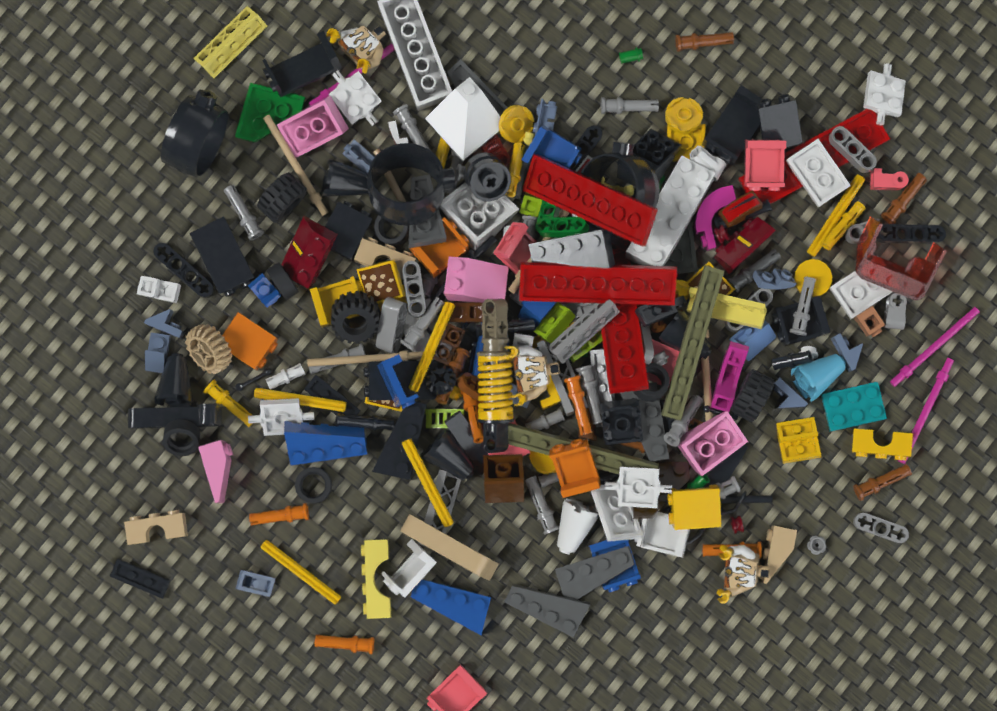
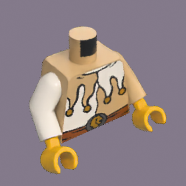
M365 26L343 31L330 28L327 31L326 37H331L330 43L334 44L338 40L341 50L357 65V69L360 68L363 73H367L368 69L380 64L384 49L379 40L386 35L381 27H376L372 32Z
M505 346L506 349H511V354L505 355V357L513 358L518 394L513 395L511 398L518 397L519 402L514 404V406H520L524 402L537 398L547 389V384L550 383L549 375L560 374L559 363L547 364L546 356H542L539 350L529 346Z
M720 546V550L724 553H719L718 555L722 560H726L724 588H727L726 591L718 589L716 592L718 596H722L717 599L720 603H727L729 597L756 587L758 577L769 578L770 566L759 565V555L747 546Z

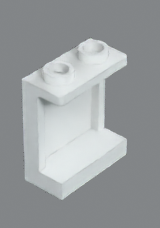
M658 512L653 519H639V523H642L641 530L643 536L640 539H634V542H637L636 546L683 558L690 529L674 530L672 524L669 525L668 514Z
M413 539L407 543L413 554L394 575L390 577L384 571L381 573L385 578L383 582L394 594L398 595L400 593L404 597L412 591L437 563Z

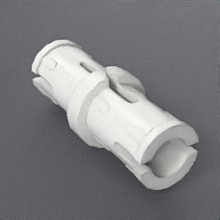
M299 363L289 369H282L280 373L265 380L270 390L282 384H289L291 380L305 375V372Z

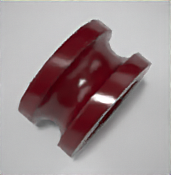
M721 225L719 229H714L716 237L721 244L725 240H731L724 225Z
M738 515L737 518L730 517L733 533L737 534V531L744 532L741 516Z

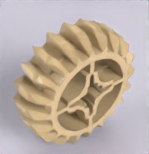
M202 323L188 332L187 340L185 341L186 349L190 352L189 356H192L193 361L197 363L198 367H202V370L207 371L209 374H216L225 370L232 362V354L230 353L232 349L228 347L229 342H226L225 336H222L220 331H216L214 326L211 327L209 324L205 325Z

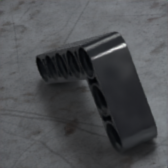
M199 404V407L128 409V428H165L168 423L180 419L188 420L197 427L222 426V407L217 404Z

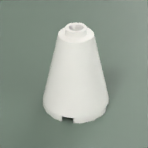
M569 498L564 500L557 541L560 552L568 555L571 552L575 553L599 518L596 508L590 505L587 507L578 500Z

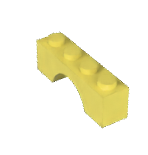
M389 539L364 540V544H361V556H365V564H362V576L365 575L366 583H362V593L366 595V603H363V614H367V619L391 618V597L382 594L375 584V572L378 566L389 559Z

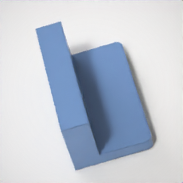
M764 320L762 329L744 326L729 340L749 346L746 360L750 361L776 338V335L769 323Z

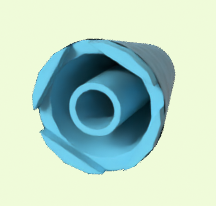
M833 354L810 363L795 366L791 369V376L795 375L796 378L793 381L794 385L805 399L809 397L812 402L845 371L846 361L841 355Z

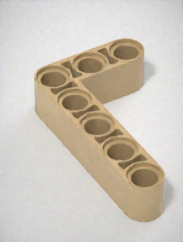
M409 514L400 530L402 533L489 581L499 563L476 552Z

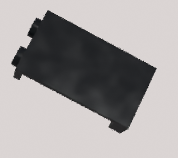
M324 31L317 34L321 42L320 44L273 67H269L266 59L262 60L265 68L262 70L267 79H272L269 84L273 92H278L280 98L342 68Z
M740 85L719 119L703 140L701 145L704 146V149L711 154L715 153L726 164L730 163L733 165L745 148V140H750L760 126L755 104L760 103L759 101L762 98Z
M223 216L191 232L190 235L219 294L229 297L235 294V290L241 287L243 289L248 288V285L256 278L241 252L227 219Z
M383 361L368 362L367 366H364L363 375L364 378H367V386H364V397H367V402L373 400H393L377 367ZM402 361L393 366L407 398L418 394L419 397L414 400L436 401L437 394L429 391L426 386V376H428L429 370H433L438 366V361H431L418 392L410 390L409 384L419 361Z

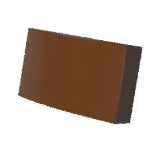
M448 323L433 356V360L448 366L455 349L460 345L465 330Z

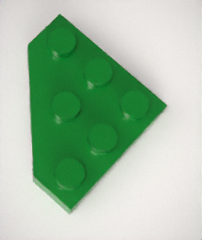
M250 83L235 138L252 143L259 141L271 134L263 119L265 116L270 115L277 126L280 122L302 111L306 98L292 93L280 98L278 92H273L272 88Z

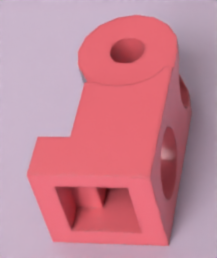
M874 168L870 171V190H901L909 181L907 174L901 171L895 174H883L882 168Z

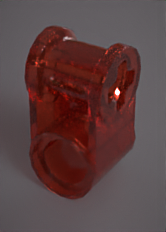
M495 134L493 138L481 146L483 152L492 153L499 158H505L507 160L505 166L509 169L510 156L499 137Z

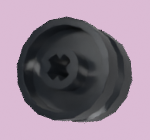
M486 152L476 154L465 165L463 172L464 181L478 199L488 202L495 201L504 196L509 190L511 183L510 172L496 155Z

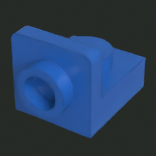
M263 273L248 285L267 308L276 303L278 298L281 297V294Z

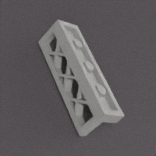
M610 299L605 303H595L547 347L548 350L563 364L620 311Z
M544 340L538 342L537 347L542 356H546L547 364L553 363L552 358L555 359L554 363H556L558 359L550 354L547 348L550 344ZM566 360L564 362L567 366L565 373L551 375L565 413L567 416L575 414V411L567 395L569 392L563 386V380L575 377L569 360ZM583 397L584 403H585V407H586V409H587V408H589V407H588V404H587V402H586V400H585V397Z
M604 349L590 350L591 365H593L592 373L594 380H597L595 387L600 404L604 401L622 400L620 393H609ZM602 422L597 423V427H603Z
M439 470L435 486L441 497L448 494L451 502L446 508L451 515L461 480L447 471ZM446 476L457 479L455 487L447 490L444 484ZM443 487H444V489H445L446 492L443 493V494H441V493H442V489H443ZM454 490L453 495H452V497H451V495L449 494V492H451V491ZM430 501L424 522L430 526L433 524L437 530L443 527L442 532L446 534L447 527L441 525L437 528L433 521L434 516L438 514Z

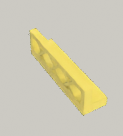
M246 6L193 59L212 78H215L267 25L257 13Z
M690 287L689 290L690 300L687 307V312L691 313L697 288ZM718 293L711 318L762 329L767 310L766 305L763 303Z

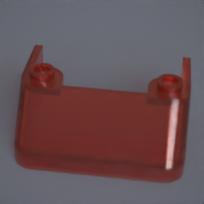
M870 216L857 243L856 274L865 281L910 299L921 300L926 295L947 250L933 242L926 259L913 257L908 261L906 267L873 255L877 247L875 240L883 224Z

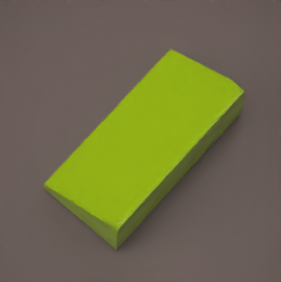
M557 302L534 330V333L551 344L566 330L574 320L575 314L569 308Z

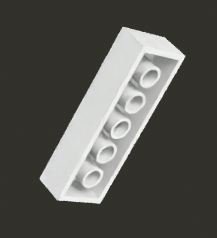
M418 0L377 1L417 110L420 111L441 103L452 92Z
M681 156L659 194L656 206L658 211L646 246H640L631 242L626 251L625 258L641 266H665L711 186L716 173Z

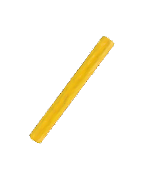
M858 174L855 176L850 184L851 186L847 188L808 248L807 253L815 257L822 247L821 242L832 231L864 183V177Z
M446 301L409 384V389L418 392L455 308V305L451 302Z
M255 388L254 390L255 398L265 400L299 398L300 405L345 412L347 405L344 401L262 388Z
M412 439L403 441L402 446L443 526H451L454 521Z
M265 540L262 543L261 549L333 604L339 602L341 596L270 541Z

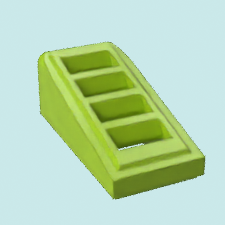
M426 409V428L449 429L444 423L447 419V413H451L452 416L460 410L464 416V409ZM432 413H435V424H432ZM439 413H443V424H439Z

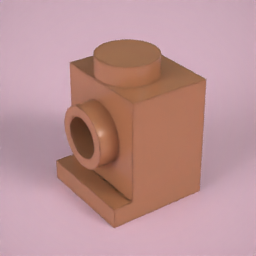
M873 306L853 318L866 337L869 335L875 337L882 332L881 327L885 326ZM867 320L872 322V327L867 326Z

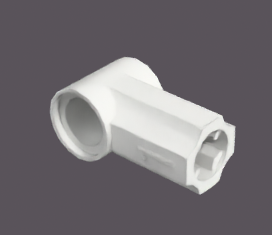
M697 146L690 153V160L716 173L713 181L719 179L727 165L725 161L711 155L702 146Z

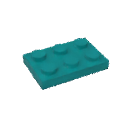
M878 382L821 394L830 432L887 419Z

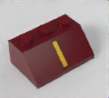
M304 216L281 264L291 280L309 289L316 282L338 234Z
M756 217L754 220L750 218L743 224L744 229L740 233L736 231L730 236L731 241L726 246L721 244L715 250L717 254L714 256V259L730 274L776 230L759 217Z

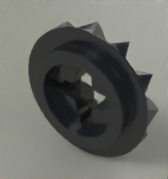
M445 365L443 367L436 366L435 369L429 370V374L426 376V386L434 394H446L456 384L455 373ZM436 376L443 377L446 383L438 382Z

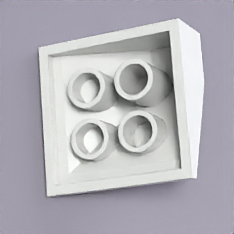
M469 77L455 88L425 120L458 157L464 161L499 132L500 116L483 91Z
M466 182L445 197L440 206L449 220L451 219L457 226L456 231L460 235L464 234L470 242L468 245L474 251L490 236H495L519 211V208L505 195L498 200L490 202L478 199Z

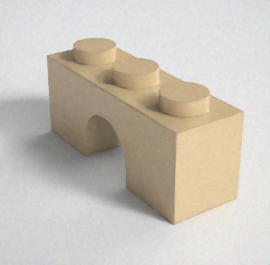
M370 237L367 240L362 238L354 258L356 263L364 266L375 265L376 261L383 257L390 260L395 259L401 280H403L402 268L404 264L408 261L417 262L416 258L413 257L414 254L407 251L400 253L395 251L396 247L385 244L384 247L379 245L377 240ZM407 266L406 273L411 275L414 266Z
M179 510L168 511V515L160 516V513L148 514L149 518L141 519V516L129 517L130 521L124 522L127 545L150 542L149 532L156 525L164 529L166 539L188 536L185 513H180Z

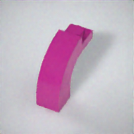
M733 185L717 189L708 195L696 213L694 221L695 235L703 233L701 243L703 248L706 247L707 252L716 249L711 226L713 216L736 199Z
M730 341L716 381L711 408L728 411L729 413L749 346Z

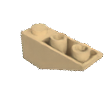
M772 526L771 529H768L766 540L769 543L768 548L764 549L763 560H765L764 566H770L769 578L759 577V579H762L761 583L767 584L794 550L797 530Z

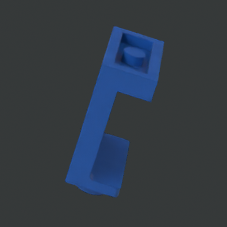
M543 125L539 128L521 160L527 164L531 163L533 154H538L571 169L574 164L577 165L583 155L580 154L582 148Z
M400 354L379 363L377 367L395 406H401L403 409L416 403L414 399L419 396L415 394L411 397H406L393 369V366L402 362Z
M604 540L589 545L592 557L626 546L630 548L629 540ZM636 563L602 584L603 590L608 589V592H613L620 589L619 585L625 583L627 586L637 584V579H640L641 576Z

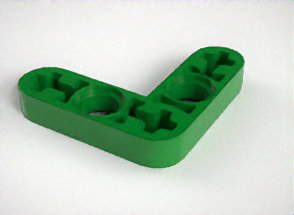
M544 200L542 201L536 223V230L542 237H565L589 231V225L586 220L580 217H559L561 208ZM554 208L552 213L546 214L548 209ZM562 224H566L563 230H558Z

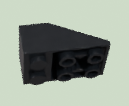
M650 129L634 144L633 154L643 158L651 165L659 183L681 149L682 144ZM619 159L617 161V177L636 187L630 168Z

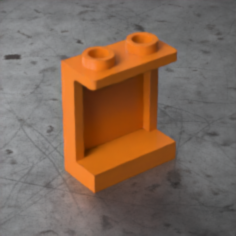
M445 217L442 219L447 237L446 242L409 248L433 278L447 269L449 257H462L469 251L468 244L470 242L464 234L460 235L456 231L457 226L451 219L448 221Z
M239 312L222 335L225 336L226 342H229L228 347L232 349L230 353L256 371L258 368L262 369L267 362V355L269 352L273 353L278 346V343H276L278 339Z
M576 439L571 444H558L550 449L549 457L553 461L561 485L560 492L562 498L600 488L601 480L587 439Z

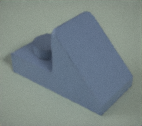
M171 309L145 319L144 323L180 339H183L185 334L181 330L182 326L173 322L168 325L174 312Z
M150 334L148 350H145V371L163 373L168 357L170 335Z
M838 334L832 337L831 341L838 354L846 361L845 367L848 372L856 369L863 343L849 350L848 346L850 345L845 336Z
M781 378L776 379L773 390L780 397H783V395L786 397L776 409L803 408L808 405Z
M241 570L235 589L270 597L275 578L248 570Z

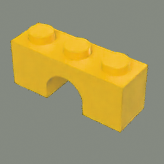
M853 429L852 453H856V457H867V454H873L878 459H887V456H895V460L906 461L907 457H911L913 433L893 432L891 443L887 446H879L873 439L874 430Z

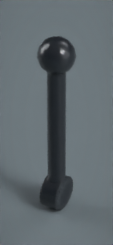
M477 341L471 342V356L466 373H471Z
M267 368L260 375L242 384H236V390L242 391L243 387L266 375L270 376L272 370Z
M708 405L703 407L705 413H722V411L712 409ZM730 414L734 421L738 419V415Z

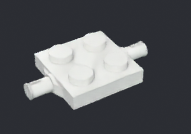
M884 64L883 73L870 71L867 76L863 108L870 109L878 114L877 125L885 124V115L899 117L902 113L906 80L891 76V64Z
M339 70L336 71L337 75L333 73L332 76H334L339 84L328 95H331L333 101L348 121L353 125L359 119L366 118L371 126L374 125V122L376 124L378 121L371 112L382 101L358 71L346 79Z
M299 398L260 400V415H248L249 424H261L264 436L285 435L284 421L301 424L303 420H315L314 412H302Z
M620 467L618 481L605 482V485L613 486H605V490H617L618 506L657 508L660 493L672 494V490L664 489H672V485H660L659 469Z

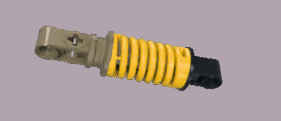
M502 298L486 299L482 304L483 338L481 343H483V351L477 352L478 371L484 372L478 374L479 379H484L478 381V386H484V388L478 389L479 394H484L478 396V400L484 401V403L478 404V407L481 409H478L477 422L483 423V448L487 453L504 452L508 449V423L514 422L513 407L510 406L513 404L511 399L513 393L510 391L513 389V385L510 384L513 381V378L510 376L513 374L512 369H510L513 366L511 362L513 358L505 357V355L511 354V351L505 348L507 343H509V338H507L508 305Z

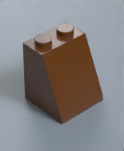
M522 454L483 455L485 503L524 502Z

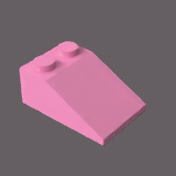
M331 95L277 124L296 158L342 135L349 129Z
M449 257L444 294L447 300L483 303L486 299L502 298L505 300L509 267L470 258Z
M724 411L689 430L681 437L678 448L694 471L703 476L748 441L728 411Z
M219 440L198 448L214 501L221 504L225 501L231 466L230 456L233 455L230 444Z

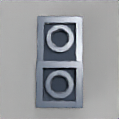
M774 268L772 273L755 270L752 275L757 286L763 289H786L795 287L797 284L792 277V273L786 269Z

